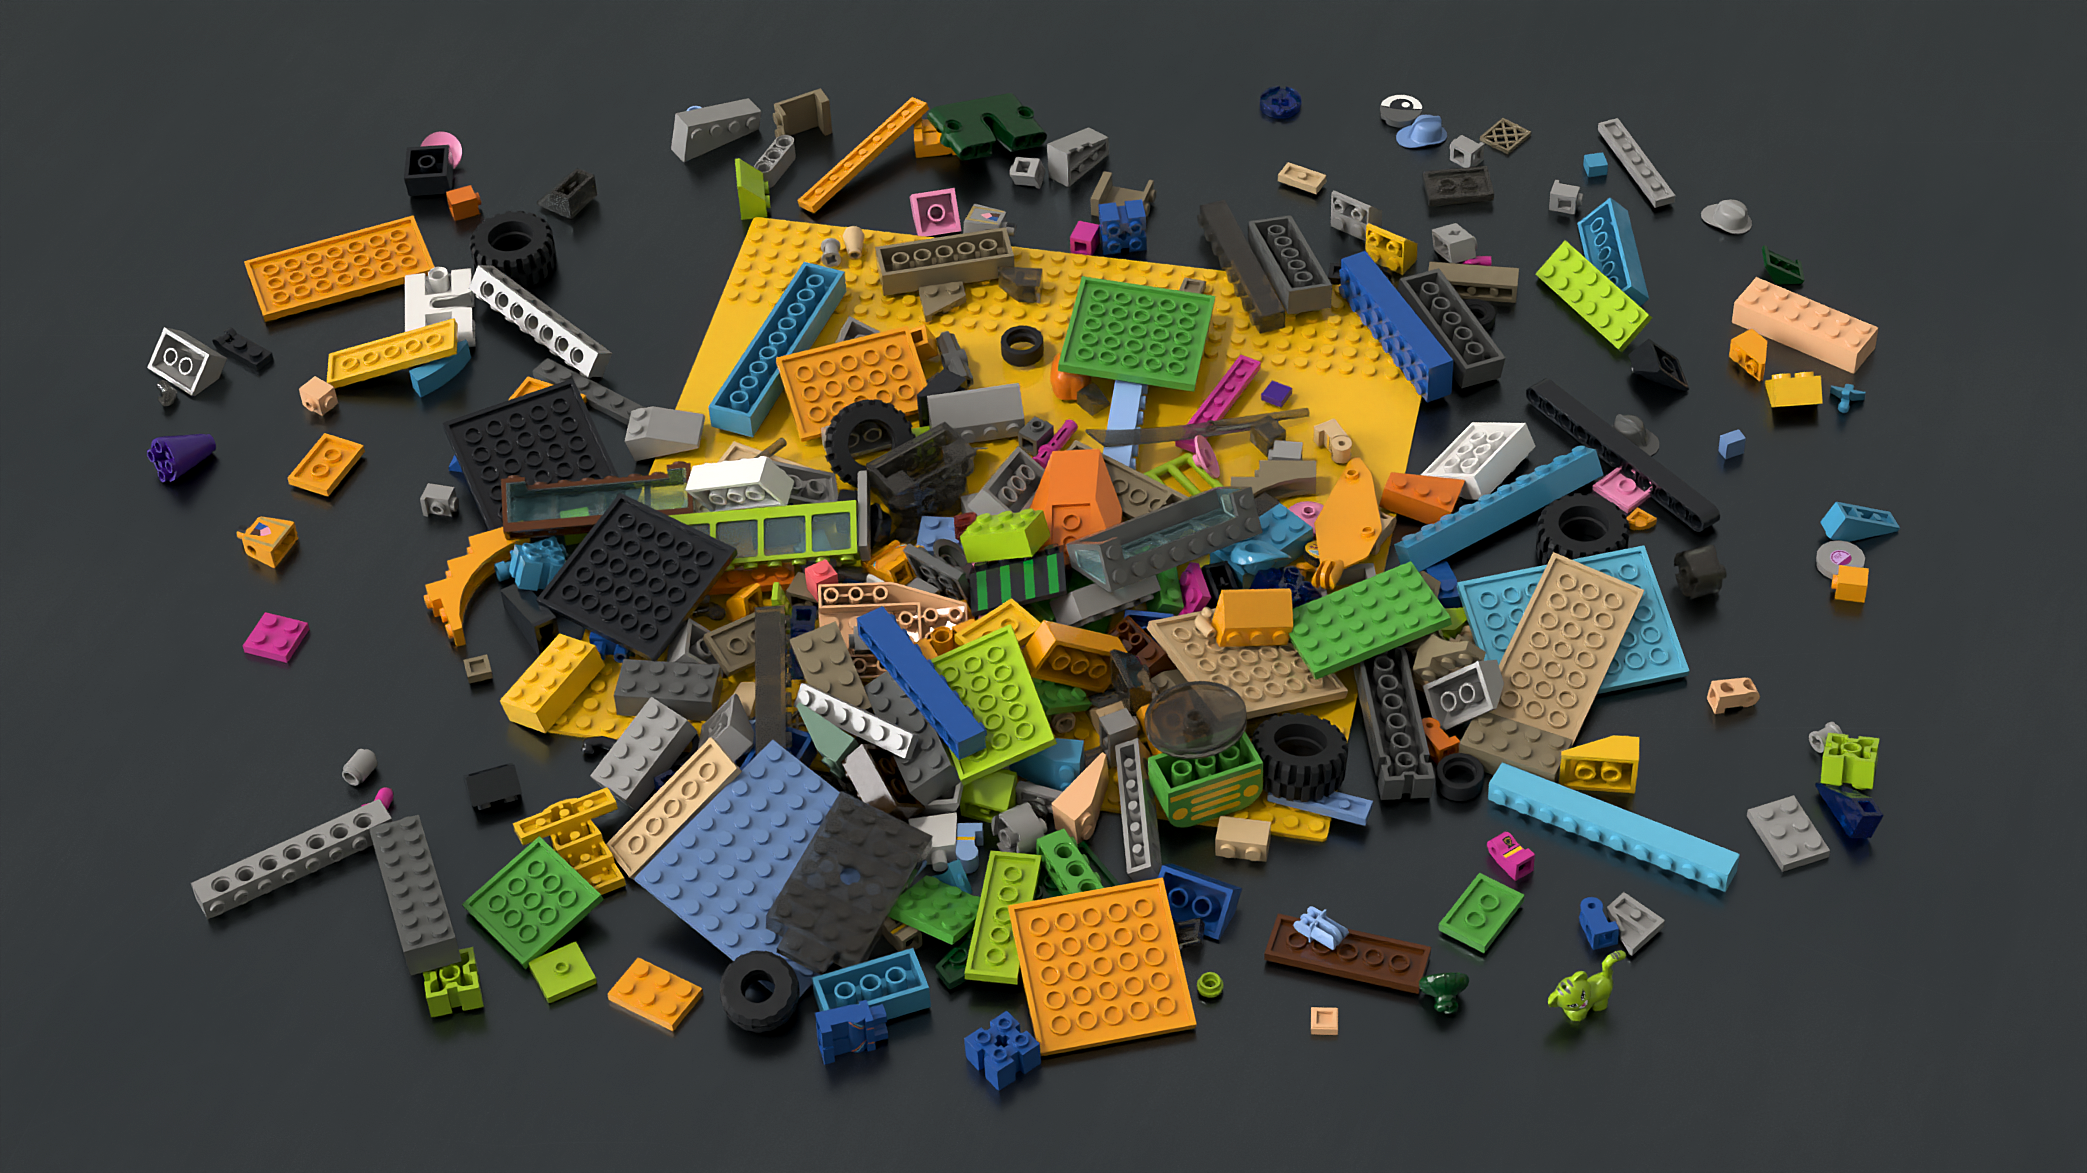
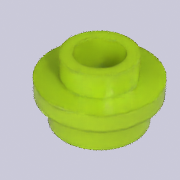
M1204 973L1197 981V990L1204 997H1216L1223 991V981L1216 973Z

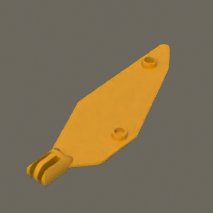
M1359 457L1349 460L1314 522L1320 565L1311 580V584L1317 589L1321 585L1322 589L1329 590L1331 588L1333 590L1344 569L1368 559L1382 533L1372 474Z

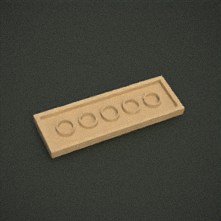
M710 737L606 844L627 875L634 880L742 772L741 769L720 744Z

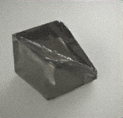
M1094 382L1077 392V404L1092 416L1110 405L1107 398Z

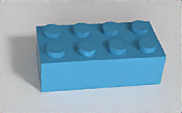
M1279 503L1259 517L1263 533L1240 542L1249 540L1265 541L1291 556L1292 559L1276 562L1270 571L1265 574L1252 575L1247 573L1241 565L1235 564L1230 559L1232 550L1240 543L1238 542L1210 553V564L1228 560L1238 589H1253L1307 552L1305 546L1313 541V527Z
M913 948L812 978L814 997L820 1012L852 1004L859 1005V1001L867 1000L869 1007L883 1004L887 1020L931 1007L929 986Z

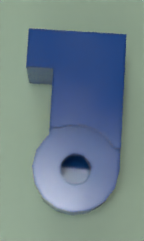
M1594 897L1583 899L1580 904L1579 921L1592 949L1595 950L1618 944L1619 927L1616 921L1608 923L1603 913V903Z

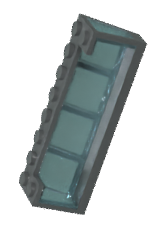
M1215 487L1066 544L1072 568L1108 592H1112L1263 532L1252 487Z

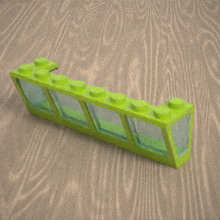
M856 500L668 515L736 548L738 554L725 572L734 571V567L744 566L745 570L758 569V565L768 564L769 568L782 567V563L792 562L793 566L806 565V561L816 560V563L825 559L829 563L830 559H836L838 562H842V565H855L856 561L862 560L858 549V503Z

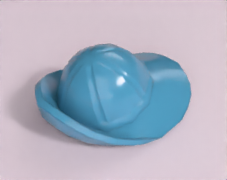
M1259 540L1240 542L1234 547L1230 555L1232 562L1241 565L1247 573L1252 575L1265 574L1270 571L1276 562L1292 559L1291 556L1276 547Z

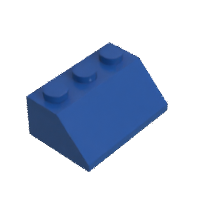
M1172 863L1162 865L1158 878H1163L1173 924L1220 940L1235 914L1242 888Z

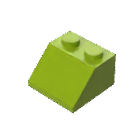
M739 158L735 159L741 220L767 217V208H771L770 196L765 195L769 194L768 181H764L761 171Z

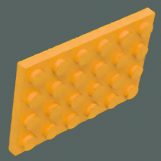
M908 326L776 358V364L801 442L822 437V427L829 426L832 418L841 409L861 400H882L884 403L894 405V408L898 411L901 410L905 416L917 414V394L927 386Z

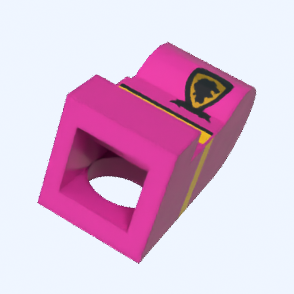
M1504 832L1487 842V848L1491 856L1514 881L1534 871L1535 854L1529 848L1523 849L1509 832ZM1523 865V869L1519 870V866Z

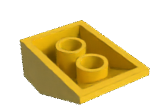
M1613 735L1561 751L1558 784L1576 790L1635 793L1639 764V737Z

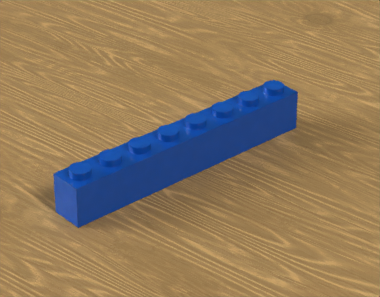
M882 606L857 617L859 637L955 756L961 760L986 748L985 736H987V731L984 725L976 721L971 709L968 706L965 707L961 702L958 693L949 688L945 677L936 672L930 659L926 660L918 644H913L907 631L899 627L895 616L892 613L889 614Z

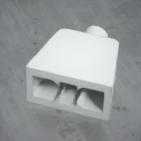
M957 812L908 819L910 838L916 853L928 862L927 865L932 864L933 870L937 872L946 870L948 868L947 863L957 859Z

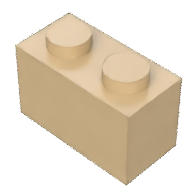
M1220 816L1215 839L1216 856L1266 862L1271 840V822Z

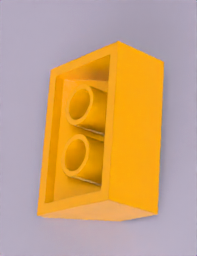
M1290 588L1221 590L1211 622V626L1217 631L1215 640L1218 646L1287 645L1289 633L1293 629L1292 592Z

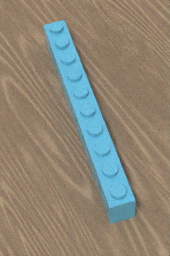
M1503 762L1489 782L1488 800L1540 819L1545 823L1558 826L1568 832L1581 835L1591 841L1604 844L1614 850L1622 851L1637 859L1645 860L1663 869H1668L1688 879L1696 880L1711 888L1726 892L1738 870L1740 854Z

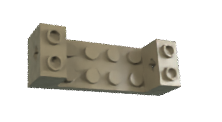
M1075 440L1067 450L1093 448ZM1101 453L1120 502L1123 517L1130 520L1188 498L1178 491ZM1184 533L1161 542L1164 544L1179 539Z

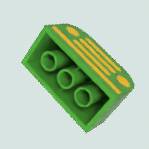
M1243 727L1148 758L1149 785L1168 820L1176 827H1190L1242 810L1251 805L1260 796L1263 789V762Z

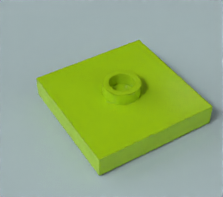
M576 942L537 957L528 963L548 1003L597 984L596 977Z

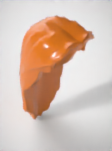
M1059 352L1054 356L1050 373L1053 392L1057 398L1062 400L1082 399L1089 392L1091 376L1058 371V363L1061 356Z

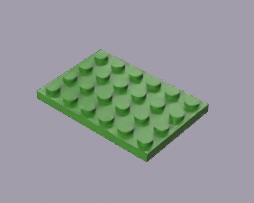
M1410 561L1292 609L1293 629L1289 633V640L1315 680L1450 626L1452 621L1445 608Z

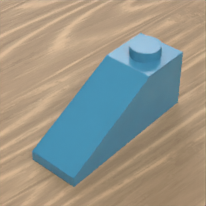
M1835 502L1820 522L1830 539L1846 542L1893 533L1900 529L1891 512Z

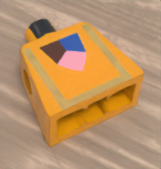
M261 516L256 519L251 527L240 525L237 530V537L242 539L246 554L273 568H276L298 540V534L293 521Z

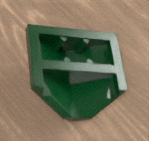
M1766 245L1762 247L1765 268L1776 285L1802 284L1805 281L1800 260L1796 259L1793 261L1768 250Z

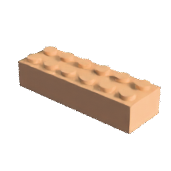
M1757 277L1734 302L1732 323L1748 330L1753 329L1760 335L1853 374L1876 347L1878 327Z

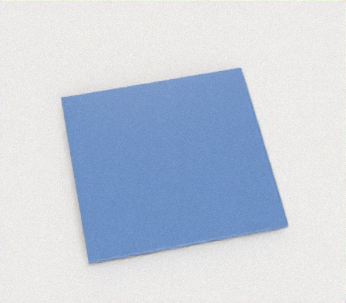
M772 740L634 880L733 961L742 954L744 955L756 950L769 951L778 956L780 955L791 965L796 973L801 998L813 985L812 978L822 975L924 869L928 862L882 825H876L872 817ZM759 980L762 985L772 993L774 992L775 985L773 983Z

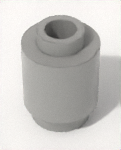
M358 749L344 765L342 777L354 786L363 783L378 765L376 755L371 750Z

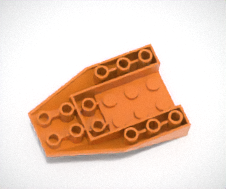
M1100 449L1052 451L1030 506L1034 511L1043 510L1050 532L1049 539L1039 550H1043L1044 547L1050 544L1066 546L1069 542L1122 523L1123 511ZM1102 565L1096 566L1097 576H1104Z

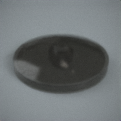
M1192 681L1178 684L1160 693L1149 704L1144 718L1146 734L1155 748L1169 756L1182 759H1200L1214 756L1232 747L1244 734L1247 726L1246 706L1237 692L1219 683Z

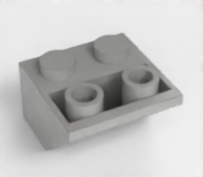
M1337 191L1331 193V227L1366 241V225L1368 223L1382 228V210Z

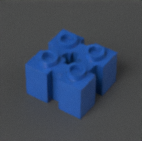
M1142 199L1125 201V206H1117L1116 202L1098 204L1100 242L1103 255L1121 253L1122 248H1129V252L1147 250L1146 214Z
M1008 1011L991 1020L990 1029L984 1030L981 1027L964 1038L966 1058L979 1071L985 1068L986 1079L998 1091L1015 1081V1073L1018 1071L1026 1074L1041 1064L1039 1042L1027 1030L1021 1033L1020 1023Z

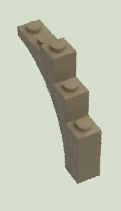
M1259 460V470H1255V477H1231V486L1226 487H1252L1256 508L1281 498L1316 494V461ZM1227 492L1226 497L1229 509L1234 512L1230 493L1233 492ZM1224 517L1219 520L1208 523L1206 525H1203L1202 527L1208 528L1223 521L1229 520V518Z
M1425 571L1419 572L1438 599L1441 582ZM1441 629L1403 645L1406 651L1416 658L1413 671L1428 682H1433L1448 675L1449 669L1471 665L1477 661H1484L1486 654L1484 650L1470 641H1447Z

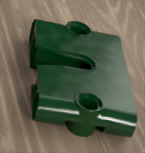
M1013 93L936 106L927 115L930 123L941 133V144L951 148L962 161L992 156L991 148L996 139L1010 152L1038 147L1047 139L1046 132L1033 118L1034 111L1028 106H1023Z

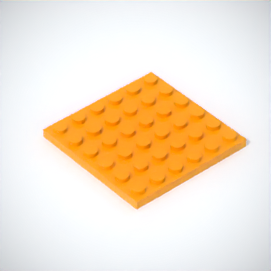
M1163 878L1008 905L1034 1036L1040 1044L1041 1056L1196 1028V1019Z

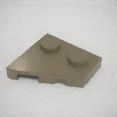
M962 281L918 287L925 322L931 321L932 316L940 311L945 314L953 307H958L966 302Z

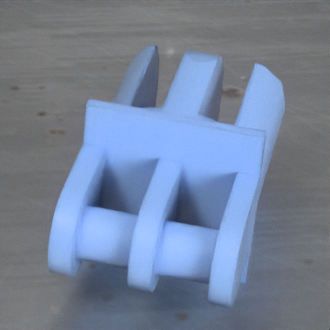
M1313 906L1307 909V914L1301 915L1300 921L1294 923V928L1308 937L1309 943L1315 939L1332 950L1349 933L1347 928L1328 918L1325 909L1320 911Z

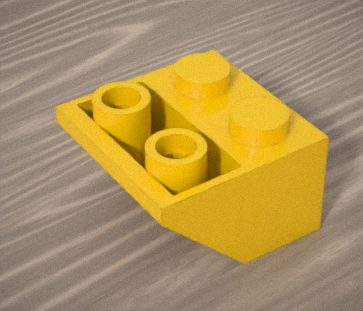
M1368 223L1366 225L1365 251L1376 264L1388 267L1392 271L1403 275L1417 260L1418 243Z
M1814 372L1794 373V378H1791L1790 373L1771 375V380H1765L1771 407L1823 404L1821 376H1814Z

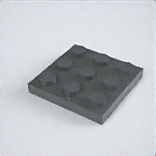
M909 543L903 551L918 578L938 588L940 596L958 601L966 600L971 609L970 583L965 577L966 573L960 567L948 565L939 556L933 557L921 546L917 548Z

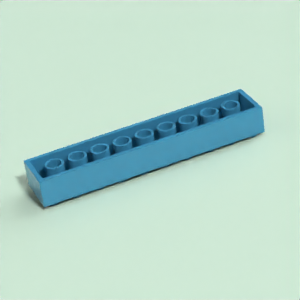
M803 262L708 406L711 427L749 437L755 435L784 390L776 358L811 348L847 292L845 271Z

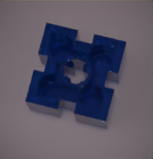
M1294 566L1258 570L1249 588H1290L1292 592V609L1322 597L1315 587L1312 586L1311 582L1303 581L1305 577Z

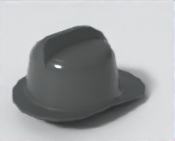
M1621 414L1616 416L1612 426L1614 429L1648 455L1656 454L1659 449V440L1652 432L1645 428L1643 421L1639 417L1634 415L1623 416Z
M938 539L934 542L933 557L939 556L948 565L960 567L966 573V579L970 580L969 574L973 565L972 563H967L963 549L948 539Z

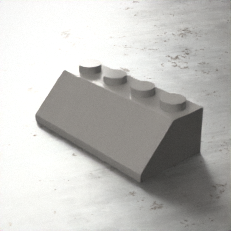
M1019 383L927 396L930 431L934 448H938L937 445L941 444L960 445L1018 436V432L1025 426Z

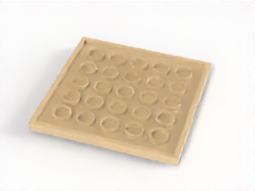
M1202 611L1152 620L1148 623L1147 630L1168 654L1172 662L1221 724L1339 700L1347 696L1348 690L1334 673L1315 680L1290 640L1287 645L1219 647L1215 637L1208 640L1195 626V619L1198 613Z

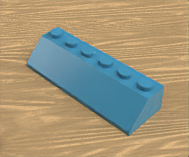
M1609 198L1577 223L1584 255L1589 262L1635 303L1641 306L1649 300L1628 210L1612 198Z

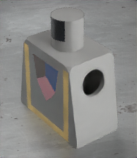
M974 204L964 221L963 234L1006 227L1008 236L1014 237L1017 224L1006 222L1005 211Z

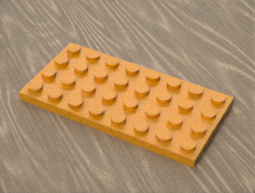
M414 216L244 261L265 322L405 284V275L425 273L428 276V272L434 268Z

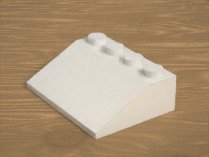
M1472 422L1421 475L1465 480L1460 497L1467 500H1478L1483 495L1491 494L1497 486L1501 485L1503 480L1516 469V466L1528 457L1529 453L1535 448V444L1526 423Z

